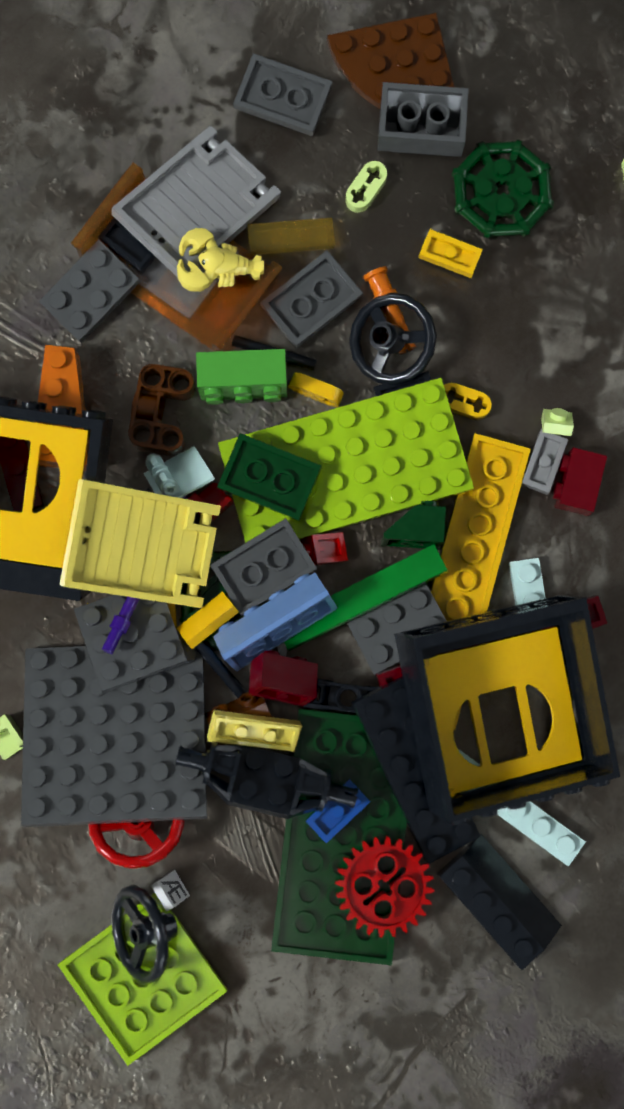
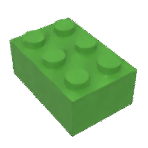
M285 349L196 352L197 388L201 401H206L207 404H222L223 400L235 399L236 403H250L252 399L264 398L265 402L281 401V397H287Z

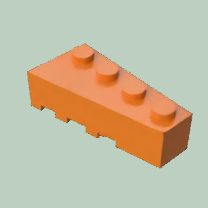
M45 345L38 402L47 403L46 409L51 410L52 406L58 405L75 407L76 413L82 414V410L86 411L80 357L77 351L71 347ZM35 421L36 423H43V424H50V425H56V426H63V427H70V428L88 430V429H84V428H78V427H71V426H64V425H57V424H51V423H44V422H37V421ZM88 435V443H87V451H86V459H85L84 471H86V467H87V459H88V451H89V443H90L89 435ZM42 444L39 466L59 468L52 452Z

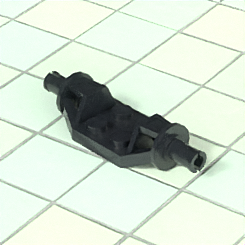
M212 742L210 750H207L206 753L184 748L183 746H180L175 765L202 771L201 774H204L202 784L208 785L230 806L290 819L316 810L322 812L328 801L350 806L351 808H354L356 804L358 788H350L332 783L331 770L326 769L324 772L300 758L255 747L239 745L216 746L217 742ZM214 770L229 776V784L211 774L210 771ZM300 794L317 795L318 799L299 800Z

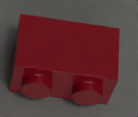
M574 447L568 452V455L563 454L559 466V471L563 472L561 483L556 482L552 499H556L555 508L585 516H590L594 512L607 460L606 455Z
M264 651L251 661L249 695L304 706L316 698L318 664L307 662V659L304 657L289 658L280 656V653L277 651Z

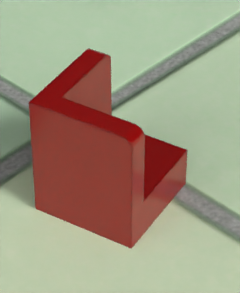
M215 482L199 495L194 493L188 498V500L221 506L219 516L234 504L233 499L229 495L227 496L223 490L218 489V485ZM213 515L211 523L219 516Z

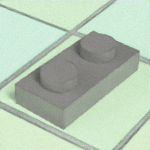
M541 429L521 485L548 495L568 439L555 434L543 433Z

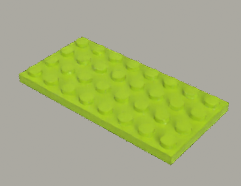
M438 378L245 434L322 466L300 522L233 494L232 496L246 543L285 518L299 540H302L311 535L323 534L410 509L415 505H421V501H438L474 490V486L442 378ZM238 437L218 442L224 467L227 465Z

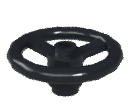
M388 293L373 298L360 309L351 326L349 345L352 359L363 375L376 383L397 385L411 381L426 369L434 355L437 334L434 320L423 303L406 294ZM393 304L409 308L417 314L424 330L404 331L400 326L389 323L381 307ZM370 315L375 325L370 331L369 340L371 345L378 350L372 366L363 356L360 342L362 329ZM424 343L423 351L418 360L407 370L395 374L383 373L390 354L399 352L405 344Z
M130 885L122 888L114 899L111 914L113 939L120 960L129 974L143 984L154 983L166 971L169 958V942L177 935V922L172 914L160 911L157 902L147 890L136 885ZM131 898L139 900L146 909L148 916L140 913ZM124 910L132 921V927L129 931L130 939L135 945L132 954L126 943L123 921ZM156 946L154 966L150 971H146L141 968L146 950Z

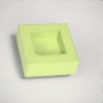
M561 408L543 409L541 418L543 433L572 436L574 428L572 412H567Z

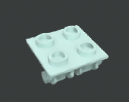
M195 446L165 462L160 455L154 453L149 454L146 458L145 464L149 471L145 472L144 475L156 494L182 498L215 480Z

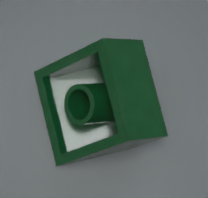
M421 501V505H415L384 532L381 546L425 549L435 544L437 550H439L444 543L446 507L439 506V502Z

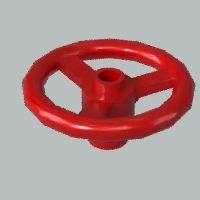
M172 820L173 824L169 836L163 843L153 832L154 821L140 822L137 825H134L133 822L89 824V835L97 852L112 864L129 869L150 867L166 858L179 843L185 821ZM125 830L131 839L137 841L144 840L152 849V852L147 855L132 857L118 853L107 844L102 833Z

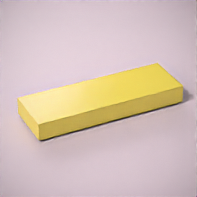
M213 710L207 739L208 742L295 752L302 724L298 720Z

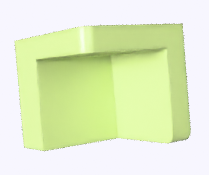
M4 714L0 717V756L2 759L7 760L23 749V733L10 714Z

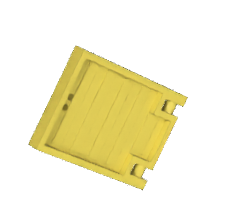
M79 479L60 585L75 589L202 608L204 598L198 596L200 585L206 586L217 530V528L210 526L212 516H219L221 506ZM196 512L201 513L199 524H194ZM183 583H188L186 594H181Z

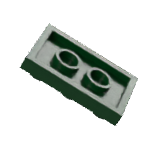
M240 433L217 488L300 522L322 466Z

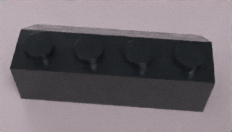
M480 834L481 837L468 844L436 874L512 961L523 970L546 949L562 925L484 836Z

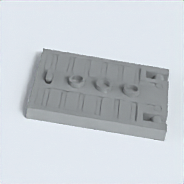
M211 125L112 207V216L175 276H177V265L180 259L183 260L186 271H191L187 265L188 261L193 262L199 269L202 267L198 257L207 249L206 247L194 256H189V250L193 248L192 246L187 247L184 256H181L179 253L181 239L188 231L195 228H205L213 234L218 247L222 248V243L228 244L279 200L281 191L275 185L270 189L264 185L266 177L226 139L219 143L216 140L217 131ZM208 147L211 152L208 153L204 149ZM255 192L260 196L259 199L253 196Z

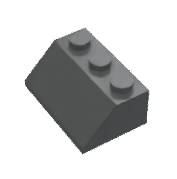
M383 82L377 151L462 157L466 138L469 88Z

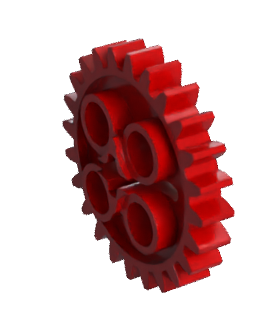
M374 836L373 846L370 847L363 840L362 851H358L354 847L351 848L355 856L353 859L343 857V860L348 865L347 868L337 869L344 876V879L335 880L336 885L343 887V890L335 893L336 898H345L346 900L339 906L340 910L350 909L346 919L349 921L356 917V929L366 924L367 935H370L374 928L378 929L380 938H383L385 929H389L393 937L396 936L397 927H400L407 933L406 923L410 921L413 925L417 926L416 914L421 916L427 915L421 908L422 905L432 904L425 895L434 892L432 887L426 886V882L434 878L432 875L423 873L430 866L428 863L419 864L418 862L423 854L419 852L412 856L413 845L409 844L403 849L402 839L398 838L394 845H391L389 836L385 837L384 844H380L377 837ZM384 856H389L394 860V867L389 872H381L378 869V861ZM404 867L406 869L402 875L389 884L390 892L386 893L382 890L368 905L363 904L366 898L380 888L379 880L382 879L387 882L400 868ZM365 876L371 880V888L361 893L355 889L354 884L359 877ZM403 880H410L414 884V890L408 896L398 893V885ZM381 900L391 903V910L385 916H379L374 911L375 905Z

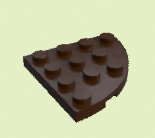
M436 13L327 35L328 46L338 69L343 72L344 76L352 84V88L359 95L379 109L381 108L383 82L454 87Z

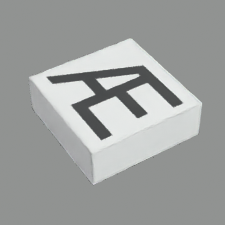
M175 870L151 885L166 912L190 896Z

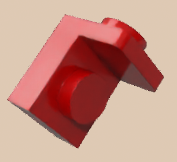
M343 532L316 534L300 540L315 566L348 561Z

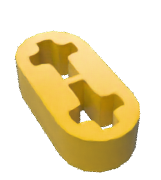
M294 372L288 385L294 392L332 407H339L344 396V392L341 389L298 372Z
M450 382L444 384L446 394L453 390L455 392L454 396L463 400L462 402L453 400L452 403H449L452 413L473 420H481L488 415L492 403L487 394L457 383ZM479 399L482 401V406L486 408L481 409L479 413L474 412V406L467 404L466 401L475 403Z

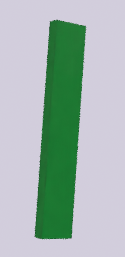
M435 544L331 595L338 609L285 641L284 644L287 650L291 651L447 573L448 570Z

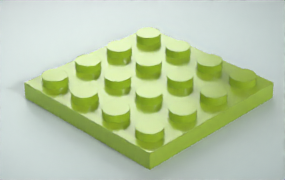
M155 892L151 896L157 902L160 911L172 914L178 927L176 937L172 938L169 942V958L166 971L157 982L143 984L129 974L116 951L112 924L57 964L127 1066L228 991L171 909L166 912ZM139 903L136 907L140 913L148 916L144 906ZM126 913L123 915L126 943L132 954L135 946L129 935L132 921ZM156 946L147 948L141 965L142 969L150 971L153 968L156 959Z

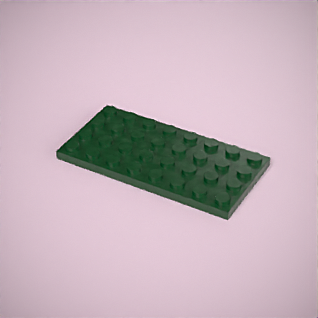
M299 709L298 721L301 722L302 729L294 757L300 758L324 772L326 769L331 770V780L334 784L343 785L350 779L368 798L370 803L327 843L305 821L315 811L286 819L271 952L392 966L395 937L391 935L389 929H385L383 938H380L377 928H374L373 932L367 935L366 924L356 929L357 918L355 917L349 921L346 919L350 909L340 910L339 906L346 900L345 898H336L335 893L343 890V887L336 885L335 880L344 879V876L337 869L347 868L348 865L343 860V857L353 859L355 856L351 848L354 847L358 851H362L363 840L370 847L373 846L374 836L377 837L380 844H384L385 837L389 836L391 845H394L398 838L402 839V848L404 849L406 819L358 716ZM300 794L299 800L318 799L317 795ZM389 856L380 858L377 864L378 869L384 873L391 871L394 867L393 858ZM402 868L389 881L379 880L380 888L366 898L363 904L368 905L382 890L386 893L390 892L389 884L401 875ZM365 876L359 877L355 881L354 887L358 892H366L371 888V880ZM385 900L377 902L374 908L375 913L379 916L387 915L391 910V903Z

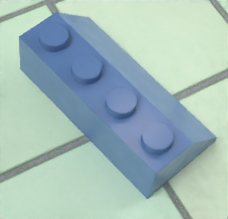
M315 572L311 575L304 574L295 580V585L286 591L282 589L273 593L267 603L260 607L258 605L251 607L243 614V618L235 623L233 621L228 622L218 629L219 633L214 635L213 638L223 659L235 671H239L250 664L254 658L264 651L274 649L338 609Z

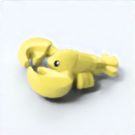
M195 228L188 231L182 237L179 244L181 256H184L185 250L189 246L193 247L189 250V256L199 254L205 247L207 248L198 257L200 264L205 270L204 273L191 261H188L187 264L191 271L185 270L182 259L178 262V281L183 288L190 292H201L207 289L216 278L219 279L218 287H231L235 283L234 276L251 274L254 280H260V275L264 274L262 256L256 255L253 260H249L236 254V246L222 243V248H220L215 242L213 234L205 228Z

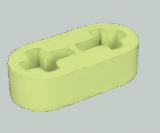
M368 162L349 186L346 192V205L351 211L361 213L369 208L385 185L387 170L381 162ZM375 171H378L379 179L374 178L369 185L367 183L369 181L368 172L373 174ZM362 189L365 190L363 195L364 202L359 200L357 203H354L353 194L358 196Z

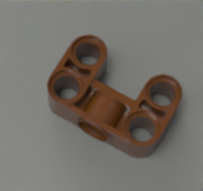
M148 364L141 369L132 402L131 420L128 430L129 439L137 450L165 456H176L184 451L185 439L181 430L173 425L162 424L166 398L186 401L194 395L196 385L192 374L188 370L158 364ZM151 375H159L161 380L157 385L150 386L146 384L147 378ZM181 379L190 382L188 388L183 391L174 388L175 383ZM141 430L150 432V437L145 442L135 440L136 434ZM169 435L179 437L178 443L173 447L164 445V440Z

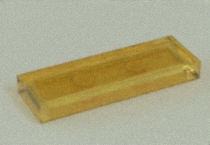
M332 218L247 224L250 255L335 248Z

